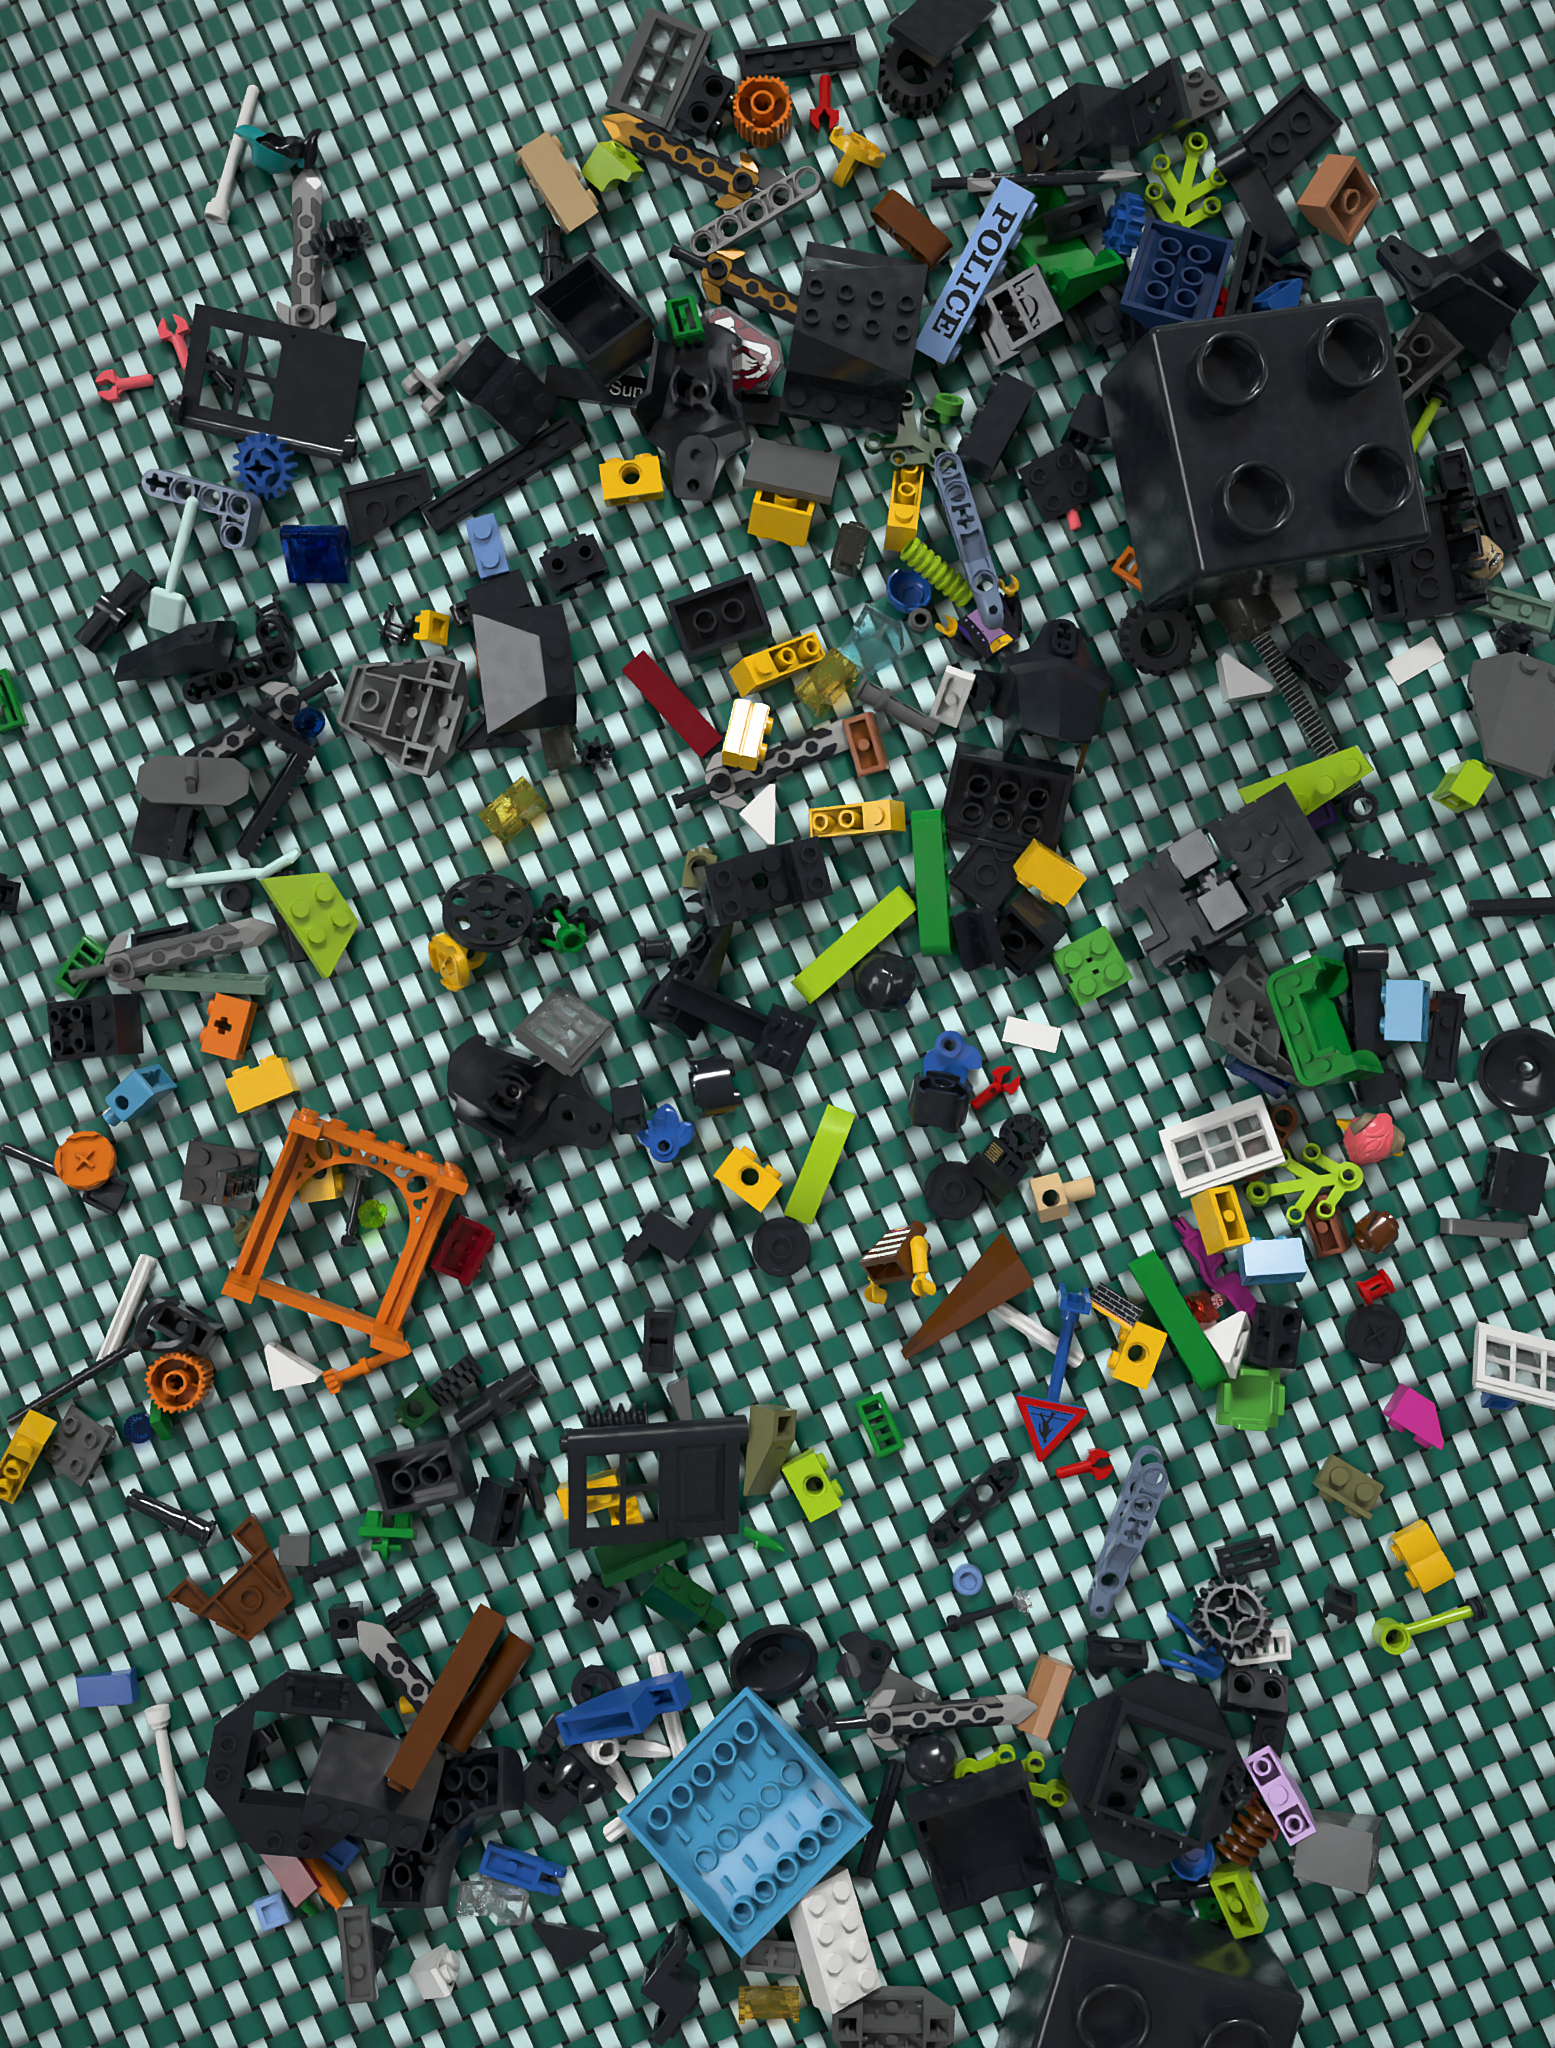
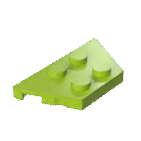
M321 872L260 880L261 885L322 979L328 978L359 924V921L329 874Z

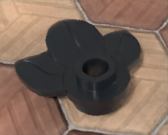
M859 1631L843 1634L839 1641L846 1652L839 1659L835 1672L847 1678H859L862 1692L876 1688L882 1681L883 1669L887 1668L892 1661L890 1645L881 1639L871 1640L865 1633ZM875 1649H879L883 1652V1656L880 1659H875L872 1657V1652Z

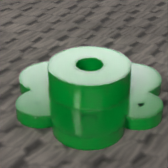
M1216 1897L1198 1898L1195 1900V1907L1199 1909L1201 1919L1210 1921L1212 1918L1215 1920L1223 1918V1912Z

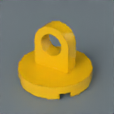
M836 126L829 140L842 150L844 155L835 171L832 182L844 188L852 178L859 162L880 168L886 156L883 152L879 154L880 149H878V146L856 132H850L848 136L843 133L844 127Z
M442 932L431 937L432 941H429L428 955L435 973L440 972L443 979H440L442 985L454 992L468 986L470 980L469 971L483 964L487 952L476 951L471 959H467L469 949L455 942L448 933Z

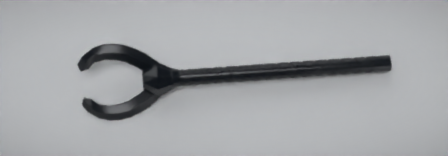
M168 1296L153 1299L141 1311L135 1330L130 1340L124 1346L122 1345L109 1355L104 1356L103 1359L96 1361L95 1364H91L88 1368L83 1369L80 1373L78 1372L73 1377L59 1384V1386L54 1387L51 1391L49 1390L44 1395L31 1401L30 1404L10 1414L7 1417L8 1423L11 1426L19 1424L23 1421L29 1409L35 1412L40 1411L56 1401V1399L64 1396V1394L66 1395L79 1385L84 1384L85 1381L92 1379L108 1367L110 1368L115 1363L126 1358L129 1354L138 1351L172 1353L186 1348L193 1341L196 1334L195 1323L191 1322L187 1327V1332L178 1339L156 1341L155 1333L151 1329H147L151 1318L162 1307L169 1305L176 1307L181 1303L179 1299Z

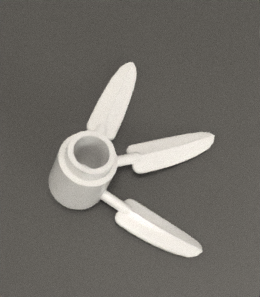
M617 1738L582 1743L587 1754L596 1763L608 1765L604 1770L618 1783L615 1789L628 1804L636 1795L626 1773L616 1760L619 1752L625 1751L626 1756L662 1758L672 1755L669 1746L646 1740L629 1739L627 1745H620Z

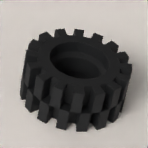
M468 1353L434 1382L428 1390L444 1407L485 1370Z

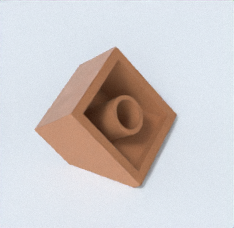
M1328 154L1296 204L1311 225L1341 244L1349 246L1377 203L1380 195L1356 157Z

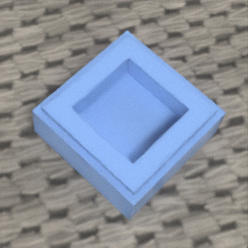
M283 1890L258 1898L253 1903L263 1932L292 1922L294 1918Z

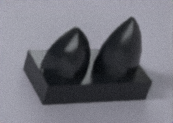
M1085 1636L1084 1647L1087 1666L1090 1674L1096 1681L1102 1678L1111 1666L1118 1667L1119 1671L1127 1679L1136 1674L1140 1669L1148 1668L1149 1656L1145 1640Z
M580 1744L564 1746L556 1755L559 1761L554 1774V1787H562L578 1779L580 1781L578 1788L579 1804H591L597 1801L602 1796L611 1793L618 1784L587 1754Z

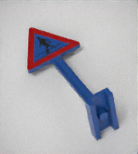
M1060 1282L1057 1289V1300L1059 1309L1062 1310L1061 1318L1063 1322L1047 1397L1042 1399L1022 1394L1016 1395L1019 1409L1039 1462H1042L1087 1414V1408L1061 1403L1059 1398L1075 1322L1079 1321L1080 1314H1090L1092 1302L1088 1288L1082 1287L1081 1295L1073 1292L1066 1293L1065 1283Z

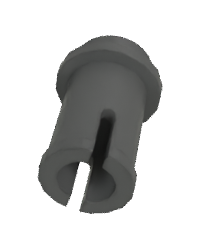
M916 608L909 614L908 626L913 633L920 634V632L926 631L931 626L932 616L925 608ZM915 618L921 619L924 624H917Z

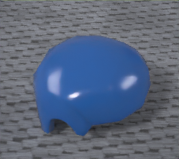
M898 568L888 577L886 593L890 605L895 610L910 614L916 608H926L929 605L933 588L928 582V578L924 579L921 577V572L916 573L914 569L902 570Z
M1207 1841L1203 1850L1196 1847L1192 1851L1170 1861L1171 1868L1182 1879L1193 1882L1198 1881L1210 1873L1214 1866L1215 1851L1210 1841Z

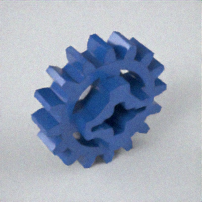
M1121 192L1120 197H1115V205H1110L1107 211L1106 219L1108 225L1104 226L1101 232L1102 238H1104L1102 240V245H1105L1104 250H1114L1123 261L1126 260V257H1131L1132 248H1137L1142 235V228L1145 226V208H1142L1144 200L1140 199L1139 194Z
M265 432L256 434V436H247L245 438L246 442L237 445L241 452L233 454V458L239 461V465L233 466V470L240 471L241 474L236 479L237 482L244 481L246 483L244 491L254 490L255 495L259 498L264 496L265 500L284 496L285 491L293 488L289 481L297 479V475L292 472V468L297 467L298 463L291 462L290 457L294 455V451L286 452L284 448L287 442L284 440L277 443V435L275 434L267 436ZM260 464H261V465H266V467H272V468L269 469V468H265V466H259V465H260Z

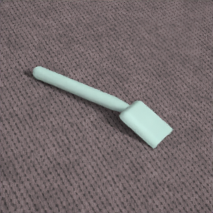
M190 496L186 500L167 574L166 588L154 587L151 590L147 625L167 633H172L182 628L184 624L186 598L184 595L174 591L180 578L199 504L198 499L194 496Z
M295 848L263 868H242L169 877L166 885L170 889L253 878L260 881L294 863L300 856L298 848Z

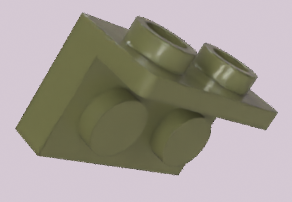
M1332 1453L1329 1454L1312 1482L1313 1485L1320 1489L1317 1493L1319 1496L1332 1504L1335 1500L1345 1505L1343 1511L1358 1520L1361 1516L1371 1520L1373 1515L1369 1511L1385 1487Z

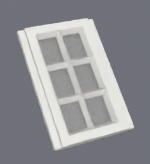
M1261 1094L1158 1131L1182 1199L1286 1163Z
M1478 1322L1474 1334L1473 1389L1555 1410V1341Z

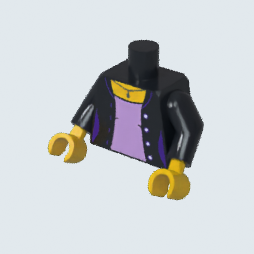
M1010 574L1011 584L1008 587H1005L1002 579L998 580V587L1005 593L1004 596L1001 592L999 593L1003 604V627L995 630L986 628L981 621L977 608L958 621L953 617L944 615L948 620L946 628L939 623L935 624L936 630L945 634L946 640L957 655L973 662L980 661L982 664L996 657L1002 666L1004 657L1015 654L1011 646L1017 643L1021 637L1020 633L1023 630V608L1019 593L1017 592L1019 581L1012 574Z

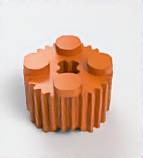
M759 75L758 79L747 76L746 81H741V86H737V94L734 95L733 121L735 128H737V133H741L742 139L746 138L747 143L751 141L752 145H755L758 149H767L770 145L773 146V142L779 143V138L784 139V134H788V129L792 125L793 102L791 101V94H789V87L785 86L784 81L780 82L779 77L768 79V75H765L764 78Z
M186 1348L160 1356L159 1359L154 1361L155 1364L148 1367L150 1369L146 1372L148 1377L144 1379L147 1382L146 1387L150 1388L147 1392L152 1394L150 1399H155L154 1404L158 1405L157 1409L163 1408V1412L169 1410L171 1414L175 1411L179 1413L200 1404L210 1394L209 1390L213 1388L210 1384L214 1383V1380L211 1379L214 1376V1367L205 1356L201 1357ZM178 1375L183 1379V1385L181 1386L179 1385L180 1380L176 1378Z

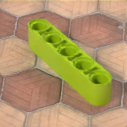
M900 885L897 886L790 983L809 1004H812L917 910V904Z

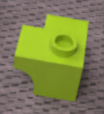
M616 141L598 142L580 173L601 192L615 191L622 180L625 182L638 181L644 170L637 165L639 159L622 144Z

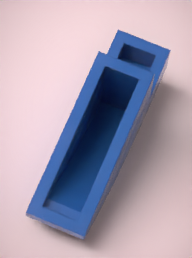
M681 1670L644 1679L609 1691L557 1715L554 1719L565 1746L640 1734L657 1714L683 1710L692 1699V1695Z

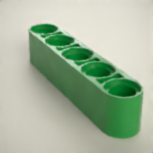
M942 808L914 810L911 813V828L922 957L953 955L954 939L949 920L950 916H952L944 811Z
M1152 1249L1127 1263L1130 1272L1165 1332L1168 1333L1169 1339L1199 1390L1203 1393L1228 1379L1229 1377L1156 1252Z

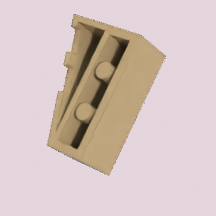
M546 131L517 151L514 161L518 167L523 166L531 179L529 180L534 190L538 189L546 202L545 205L566 235H568L597 215L599 211L596 206L599 203L590 189L585 191L579 181L582 176L573 162L567 163L562 155L565 151L557 136L553 135L551 137L548 131Z

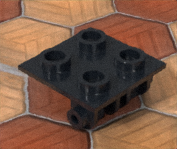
M1071 441L1064 443L1018 470L1021 476L1019 482L1024 490L1028 489L1045 524L1097 495Z

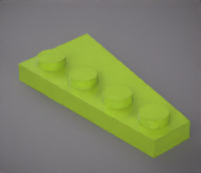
M1358 745L1252 785L1238 789L1237 792L1245 803L1249 804L1252 801L1256 802L1257 798L1286 782L1307 816L1374 771V768Z

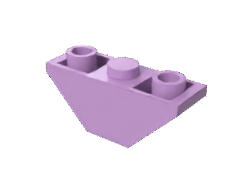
M1270 1745L1243 1759L1290 1846L1318 1832L1307 1800L1290 1771Z

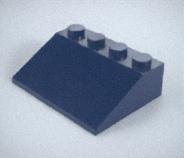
M1148 217L1119 308L1149 330L1160 325L1212 318L1235 241Z

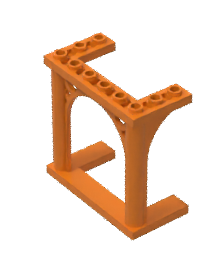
M302 1107L301 1111L295 1109L287 1130H290L236 1265L235 1267L231 1266L221 1294L249 1304L252 1303L255 1294L369 1334L371 1348L400 1357L404 1347L402 1324L451 1202L456 1194L464 1196L469 1185L466 1175L461 1170L462 1167L455 1163L445 1161L444 1165L433 1161L434 1156L426 1152L417 1150L416 1154L405 1151L406 1146L397 1141L389 1139L388 1143L376 1140L377 1134L368 1130L360 1129L359 1133L347 1129L349 1124L344 1121L331 1118L330 1122L320 1119V1113L306 1107ZM319 1139H326L331 1143L333 1155L330 1159H322L317 1154L316 1143ZM338 1142H341L346 1150L350 1147L352 1149L351 1155H341ZM360 1150L366 1152V1154L364 1155V1157L362 1156V1153H361ZM307 1152H309L312 1160L316 1162L310 1168L304 1167L305 1162L309 1160V1158H305ZM371 1156L378 1157L379 1160L376 1164L370 1162ZM384 1159L391 1161L384 1165ZM356 1163L379 1170L397 1185L408 1206L410 1218L408 1237L376 1318L261 1277L295 1193L310 1176L332 1165ZM400 1166L402 1171L412 1169L405 1177L395 1174V1169ZM301 1172L303 1175L297 1179L298 1173ZM424 1176L428 1179L427 1187L420 1192H410L407 1189V1183L413 1177ZM428 1196L426 1203L422 1201L421 1210L414 1206L415 1199L419 1200ZM416 1217H420L418 1223H416Z

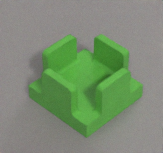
M1240 1364L1235 1379L1228 1378L1217 1384L1215 1423L1217 1425L1234 1426L1238 1430L1268 1431V1427L1278 1428V1416H1284L1285 1386L1280 1383V1368Z

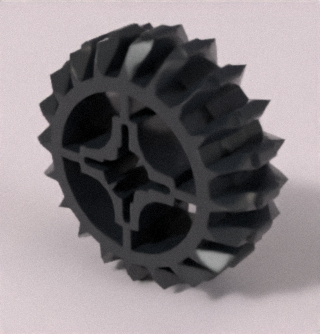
M1221 1576L1219 1586L1215 1581L1210 1580L1208 1582L1209 1590L1201 1587L1199 1590L1201 1597H1194L1193 1604L1198 1608H1193L1190 1612L1191 1616L1198 1618L1192 1621V1628H1202L1196 1634V1638L1198 1640H1202L1205 1637L1208 1639L1204 1644L1206 1650L1210 1649L1212 1645L1216 1646L1215 1656L1219 1657L1222 1650L1227 1651L1226 1658L1228 1660L1232 1659L1235 1651L1240 1660L1244 1659L1245 1649L1251 1656H1254L1257 1652L1255 1645L1263 1649L1266 1645L1263 1638L1269 1639L1272 1632L1266 1627L1274 1625V1620L1266 1617L1272 1614L1273 1608L1269 1606L1263 1607L1268 1601V1597L1265 1595L1258 1598L1259 1586H1255L1251 1591L1248 1589V1579H1245L1242 1585H1238L1237 1576H1232L1230 1584L1227 1583L1224 1576ZM1229 1596L1226 1606L1216 1607L1215 1610L1208 1609L1210 1603L1215 1599ZM1239 1598L1251 1606L1255 1615H1252V1612L1246 1611L1240 1606ZM1233 1605L1234 1618H1236L1237 1620L1234 1623V1626L1231 1630L1230 1617H1228V1613L1230 1612L1231 1607ZM1209 1620L1223 1627L1225 1638L1215 1632ZM1249 1625L1256 1626V1630L1252 1635L1245 1639L1236 1640L1238 1629L1248 1628Z

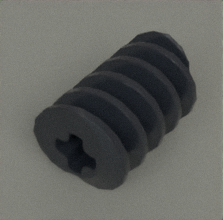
M643 1401L641 1410H637L634 1402H631L629 1411H625L623 1403H619L616 1412L613 1411L610 1403H607L605 1412H601L599 1405L595 1404L593 1413H589L586 1406V1428L648 1423L646 1401Z

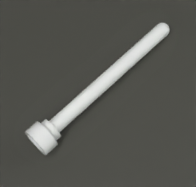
M250 85L247 88L236 127L250 125L259 94V89L255 85ZM235 133L216 197L207 203L204 212L205 218L220 225H227L231 211L228 209L229 204L227 201L245 142Z
M158 1704L145 1709L146 1723L150 1724V1728L154 1729L174 1845L177 1849H183L187 1841L166 1728L171 1714L169 1704Z

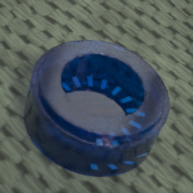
M309 706L301 709L294 718V728L305 738L318 736L325 727V717L315 707Z
M138 1412L130 1416L124 1424L126 1438L136 1444L147 1442L156 1433L150 1425V1414L145 1412Z

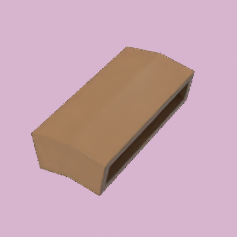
M1040 1653L1024 1697L1035 1703L1037 1710L1020 1724H1015L1017 1729L1045 1741L1050 1738L1074 1673V1666Z

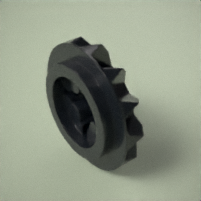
M1013 1115L1002 1124L999 1131V1139L1022 1161L1035 1159L1044 1150L1047 1140L1044 1125L1032 1115ZM1030 1126L1028 1137L1034 1144L1022 1143L1021 1146L1015 1149L1018 1145V1138L1012 1133V1130L1024 1132Z
M590 1664L580 1669L574 1677L571 1686L572 1697L576 1705L590 1700L592 1695L591 1688L587 1687V1685H593L597 1678H600V1688L604 1689V1691H598L594 1698L619 1688V1682L615 1673L604 1665Z

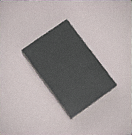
M754 437L742 486L830 505L841 462V455Z

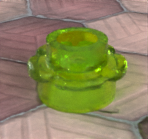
M375 1199L367 1200L364 1205L359 1207L357 1212L358 1217L361 1219L360 1223L366 1228L380 1227L385 1222L387 1215L386 1206L382 1203L380 1204ZM371 1211L375 1212L374 1216H370Z

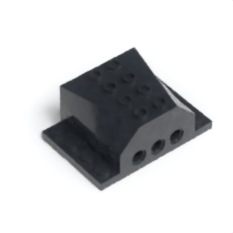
M807 241L779 412L780 416L897 436L902 403L911 378L928 264Z

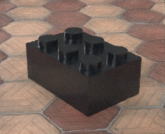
M1006 372L1002 374L1000 380L993 379L983 402L985 407L979 405L973 416L972 424L969 428L971 434L965 431L957 447L956 454L959 456L966 474L988 484L1023 420L1036 388Z
M752 572L666 602L688 665L772 636V628Z
M463 1429L382 1449L368 1458L384 1517L463 1499L479 1488Z

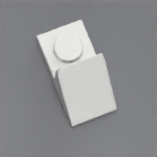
M947 665L929 717L957 728L973 685L975 674Z

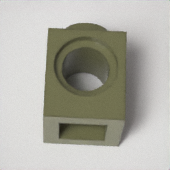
M695 847V851L688 850L681 883L682 888L699 891L695 875L692 873V867L698 861H704L707 864L717 862L718 856L712 855V849Z

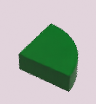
M152 1400L150 1403V1425L160 1440L173 1439L168 1411L163 1412V1408L157 1409L158 1405L154 1404L155 1400Z

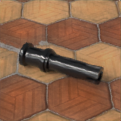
M135 1488L129 1492L132 1495L126 1497L124 1506L175 1528L174 1531L177 1535H187L199 1541V1545L203 1547L207 1545L215 1531L216 1521H206L194 1515V1511L190 1509L181 1511Z

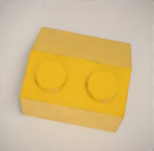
M757 489L752 503L747 533L756 535L761 539H773L790 546L805 547L817 502Z

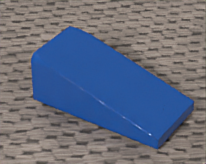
M136 1668L77 1676L75 1678L79 1708L134 1704L140 1698Z

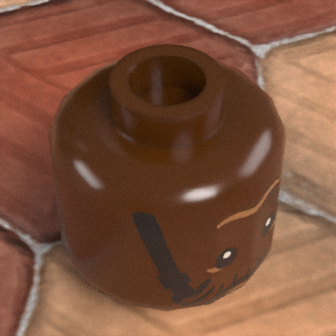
M1372 1210L1354 1224L1353 1232L1355 1238L1353 1241L1362 1252L1366 1253L1369 1251L1372 1254L1379 1255L1398 1240L1399 1224L1389 1212Z

